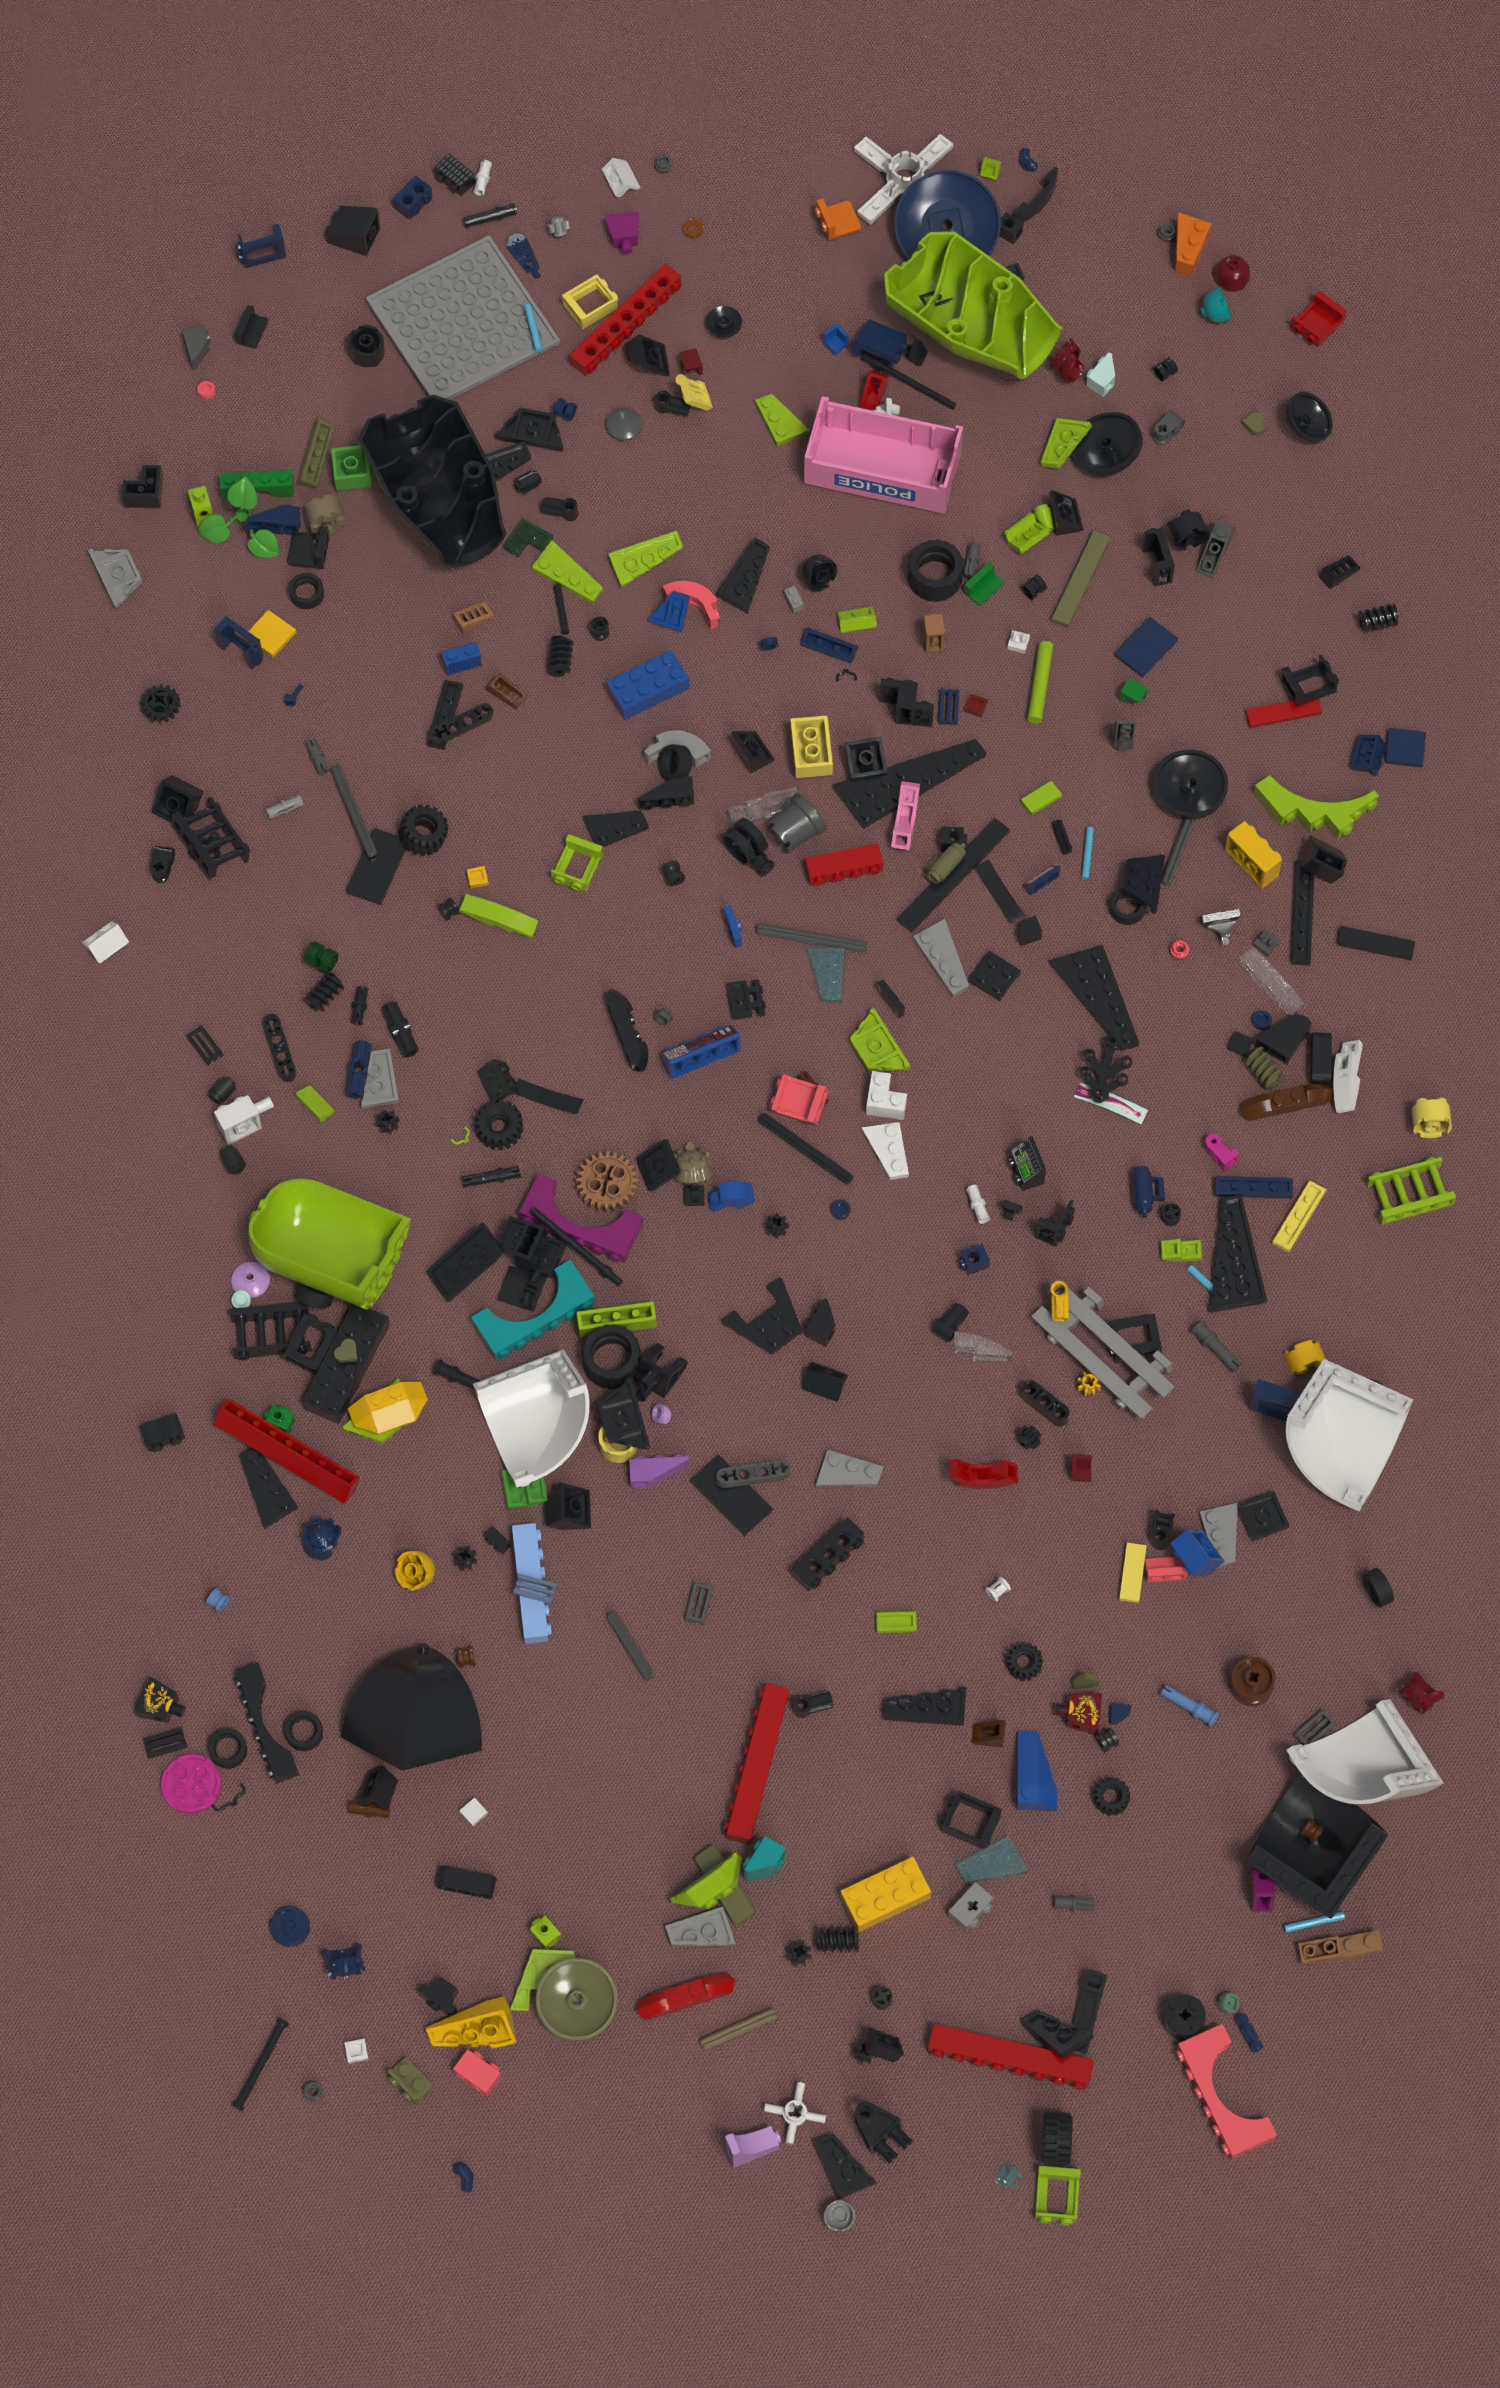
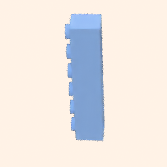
M536 1523L513 1525L517 1577L521 1574L541 1580L546 1578L544 1566L540 1567V1560H544L543 1550L538 1548V1541H541L540 1529L536 1530ZM522 1581V1583H526V1584H530V1585H533V1586H537V1587H541V1588L547 1589V1587H543V1586H539V1585H535V1584H532V1583H528V1582ZM520 1587V1589H519V1590H522V1591H526V1592H530V1593H534V1594H538V1595H542V1596L548 1597L547 1594H544V1593H541V1592H536V1591H532V1590L525 1589V1588H521V1587ZM520 1596L525 1644L548 1642V1635H552L551 1623H546V1616H550L549 1605L538 1600Z

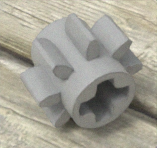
M563 216L550 218L551 223L547 224L548 232L553 233L554 237L566 235V229H570L569 220L564 219Z

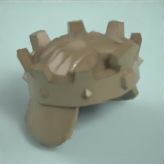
M690 1142L685 1145L687 1151L682 1153L681 1149L676 1150L674 1156L681 1173L674 1177V1179L678 1182L689 1184L700 1183L710 1179L712 1174L708 1167V1161L710 1160L708 1158L709 1151L705 1153V1148L700 1147L699 1151L693 1150L695 1146Z

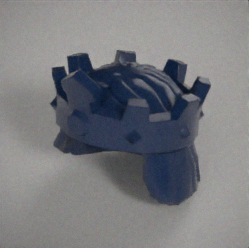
M317 1516L314 1521L304 1525L305 1532L302 1535V1544L305 1553L309 1557L316 1560H325L332 1556V1550L338 1544L342 1528L339 1525L335 1526L334 1520L331 1518L325 1520Z
M357 1944L352 1948L337 1951H327L324 1949L322 1954L327 1962V1978L336 1979V1976L348 1978V1976L353 1974H361L360 1969L366 1971L363 1965L364 1961L361 1958L362 1945Z

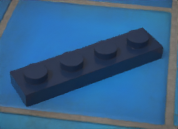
M1216 1176L1215 1179L1216 1197L1242 1195V1197L1293 1198V1178Z

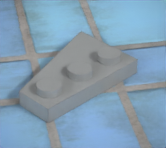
M390 1049L372 1051L370 1054L361 1109L399 1103Z
M827 1450L816 1487H878L884 1466Z
M723 1906L665 1926L672 1947L736 1946Z

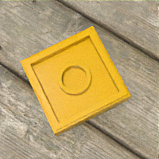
M269 610L248 631L260 639L262 650L272 658L297 633L295 628Z

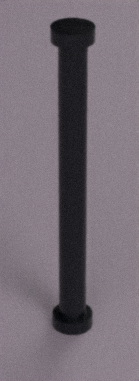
M278 2018V2024L237 2101L232 2104V2107L243 2112L244 2104L282 2032L289 2025L283 2019Z

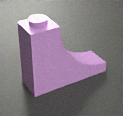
M772 2126L749 2134L734 2135L731 2133L725 2136L726 2151L733 2168L778 2150L779 2142H781L778 2131H773Z

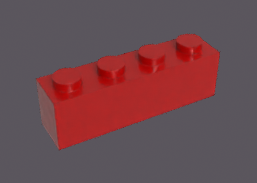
M877 843L805 858V867L810 886H821L827 882H840L847 878L855 879L866 874H878L883 871V860L879 844Z

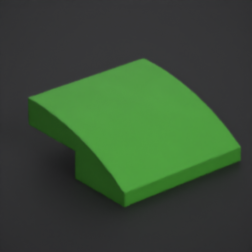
M501 1471L500 1475L507 1510L531 1507L548 1502L544 1477L531 1482L527 1486L516 1487L508 1471Z

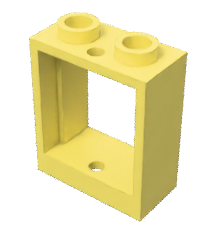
M598 275L593 276L562 295V305L582 330L618 309L616 293L614 291L611 292L607 282L604 279L601 280ZM597 289L607 303L586 315L576 301Z

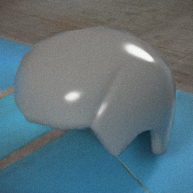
M834 2200L827 2205L824 2211V2222L829 2229L834 2231H846L852 2227L855 2221L854 2208L849 2202L844 2200Z

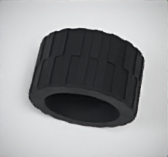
M928 540L916 546L910 554L908 563V581L913 592L922 599L935 602L947 600L958 592L963 578V558L959 550L954 545L940 540ZM929 562H941L950 567L952 573L944 579L932 580L923 576L919 569Z
M607 1324L596 1328L586 1337L582 1347L584 1371L589 1380L604 1389L620 1388L626 1383L628 1378L635 1380L641 1359V1350L637 1337L626 1327L616 1324ZM606 1344H619L630 1353V1359L627 1364L616 1370H606L599 1367L594 1362L593 1356L600 1347Z

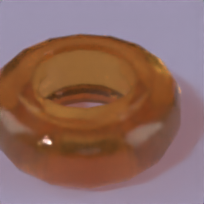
M693 218L687 220L683 224L682 229L685 236L696 239L704 233L705 228L700 220ZM692 226L698 227V230L691 231L689 230V228Z

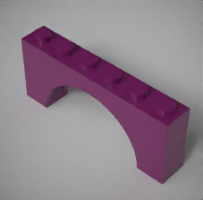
M538 1174L519 1211L520 1219L544 1226L547 1233H553L530 1213L535 1207L583 1248L587 1247L597 1255H606L614 1262L620 1261L625 1263L644 1225L643 1217L625 1210L618 1220L604 1227L588 1228L576 1225L567 1220L555 1205L556 1180Z

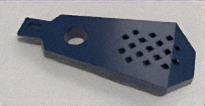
M519 233L509 236L506 246L507 250L527 273L533 275L534 279L540 278L541 275L538 272L539 264L527 237Z

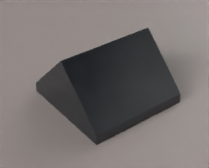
M1051 490L1049 492L1048 506L1051 508L1056 536L1083 531L1076 499Z
M733 731L731 733V746L750 774L775 760L756 731Z
M881 736L845 742L846 764L851 779L888 773Z

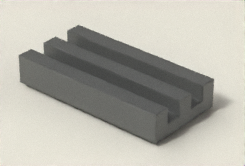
M694 1582L685 1621H693V1623L698 1622L705 1625L713 1586ZM698 1587L701 1588L695 1614L694 1616H691L694 1599ZM705 1589H707L708 1593L702 1613V1618H698Z
M1322 1709L1294 1734V1737L1301 1744L1307 1745L1320 1740L1337 1723ZM1322 1716L1325 1717V1719L1322 1720L1316 1727H1314L1308 1734H1306L1304 1737L1301 1736V1734L1304 1733L1310 1726H1312L1318 1719H1320ZM1329 1721L1330 1724L1308 1743L1307 1740Z

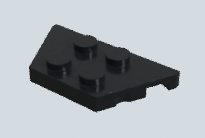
M519 408L514 413V416L505 422V426L495 434V438L516 443L525 441L526 445L558 451L564 450L555 414Z
M1165 855L1127 859L1121 892L1128 897H1132L1140 905L1143 902L1151 908L1150 912L1155 914L1158 908Z
M628 1378L626 1383L620 1388H616L609 1397L604 1398L598 1403L603 1427L608 1442L648 1450L650 1449L648 1436L632 1379Z

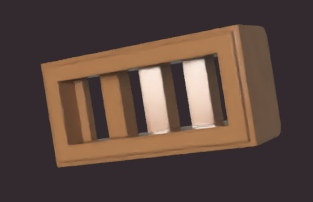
M485 601L453 614L454 621L462 633L495 617ZM483 608H484L485 611L487 612V614H485V615H484L483 612L481 611V609H483Z

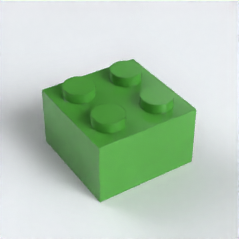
M360 445L331 449L336 491L372 487L370 465Z

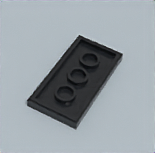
M374 828L371 839L377 854L368 857L364 849L346 893L382 905L407 846L403 847L399 836Z
M481 1223L426 1272L446 1301L450 1302L506 1252L486 1224Z
M718 1455L691 1479V1483L745 1537L773 1511V1508L750 1485L730 1488L719 1487L715 1479L717 1472L722 1468L731 1466ZM722 1475L721 1478H724V1480L727 1481L728 1478H726L725 1475Z

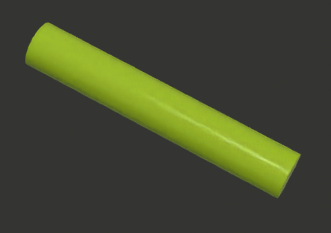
M1048 641L1040 642L1038 647L1027 718L1028 722L1032 724L1042 723L1054 646Z

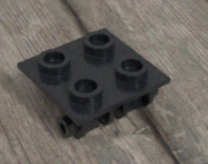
M510 1266L497 1300L534 1312L547 1277L540 1275L541 1272L539 1270L529 1272Z

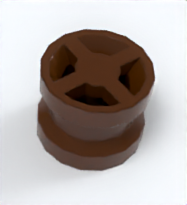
M473 1646L468 1647V1649L457 1648L460 1668L465 1667V1665L476 1666Z
M1310 1818L1299 1834L1308 1837L1309 1841L1313 1844L1324 1827L1315 1824V1821Z

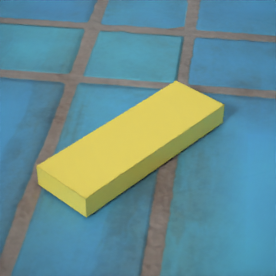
M1127 1543L1119 1601L1139 1603L1147 1545Z

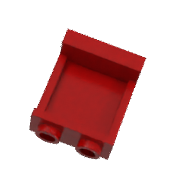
M1319 290L1314 296V301L1298 317L1294 316L1292 318L1290 327L1296 334L1306 338L1310 344L1319 347L1345 321L1347 310Z

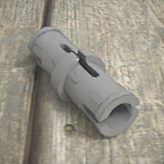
M297 795L286 801L281 800L274 806L265 808V812L270 820L282 814L286 815L289 811L304 806L301 796Z

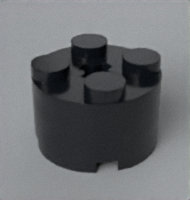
M361 325L349 334L348 346L352 362L362 367L378 366L385 355L384 337L379 332V329L372 325Z
M1185 510L1180 514L1181 516L1167 523L1176 548L1181 551L1187 550L1186 547L1190 545L1193 548L1201 545L1208 539L1207 534H1210L1199 512Z
M1179 1995L1172 1998L1164 2012V2028L1172 2037L1181 2041L1198 2035L1203 2028L1206 2018L1204 2006L1198 1998L1190 1995ZM1186 2015L1187 2021H1183L1181 2016Z

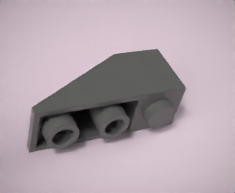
M1219 520L1216 521L1196 571L1214 577L1228 549L1236 527Z
M1136 721L1114 722V749L1121 751L1132 749Z

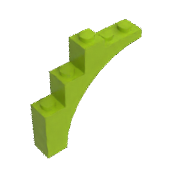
M1270 775L1257 783L1254 788L1255 796L1280 825L1286 822L1290 823L1297 817L1310 832L1313 829H1319L1325 823L1337 838L1350 834L1353 830L1354 821L1361 818L1367 810H1373L1377 806L1379 795L1374 790L1363 797L1350 801L1336 803L1313 801L1291 793L1279 785Z

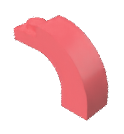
M676 581L663 585L665 599L672 591L690 595L689 605L696 606L703 612L710 629L718 627V619L720 618L717 611V599L709 589L691 581Z

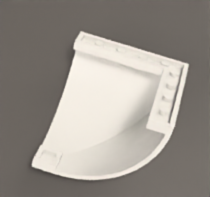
M564 1349L473 1384L496 1447L516 1487L527 1486L531 1482L554 1471L569 1458L581 1441L588 1422L589 1394L586 1383Z
M1324 1359L1287 1417L1286 1439L1296 1465L1305 1477L1324 1494L1360 1512L1389 1459L1413 1399Z
M1390 1699L1381 1700L1376 1704V1709L1323 1739L1304 1746L1302 1744L1294 1745L1287 1749L1291 1762L1297 1766L1311 1785L1323 1794L1345 1803L1370 1804L1410 1797L1429 1792L1444 1784Z

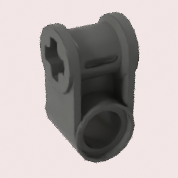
M1168 411L1155 425L1154 442L1158 445L1167 444L1168 441L1183 429L1185 420L1173 411Z

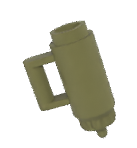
M953 843L943 853H937L924 868L930 881L938 884L951 873L966 853L964 849L965 843Z

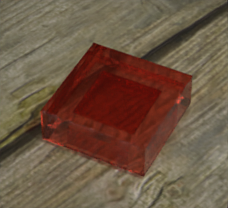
M971 694L964 712L982 718L988 704V699Z

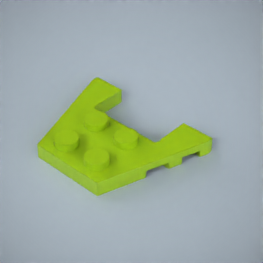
M533 1949L510 2010L529 2011L530 1990L538 1989L542 1977L552 1966L563 1960L576 1958L574 1951Z

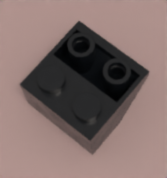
M1310 835L1300 868L1333 883L1343 876L1347 859L1341 850Z

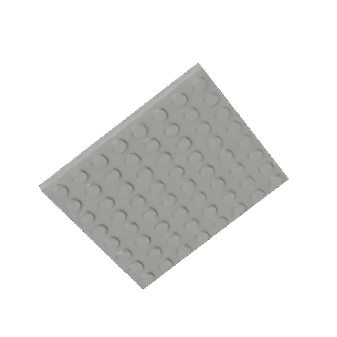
M490 235L366 297L367 304L428 396L437 395L451 400L560 344V339ZM530 303L543 349L541 352L535 351L524 305Z

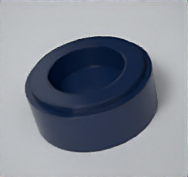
M767 637L759 642L761 649L764 651L773 650L779 645L777 637Z
M1258 1011L1253 1016V1026L1258 1030H1266L1271 1026L1272 1017L1266 1011Z
M837 1200L832 1204L831 1213L834 1218L844 1220L850 1215L851 1208L847 1201Z

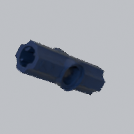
M360 1040L355 1042L346 1089V1096L353 1099L363 1097L372 1044L367 1041ZM356 1068H363L360 1072L355 1071Z

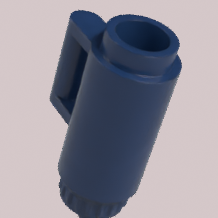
M1139 1166L1134 1168L1132 1173L1134 1205L1136 1211L1141 1213L1143 1218H1146L1147 1213L1152 1211L1153 1201H1165L1164 1179L1151 1176L1148 1167ZM1152 1182L1156 1183L1157 1195H1153Z

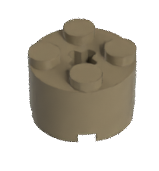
M324 495V498L320 500L316 497L305 506V514L313 533H320L321 526H328L329 536L335 533V530L346 524L339 499L334 495Z

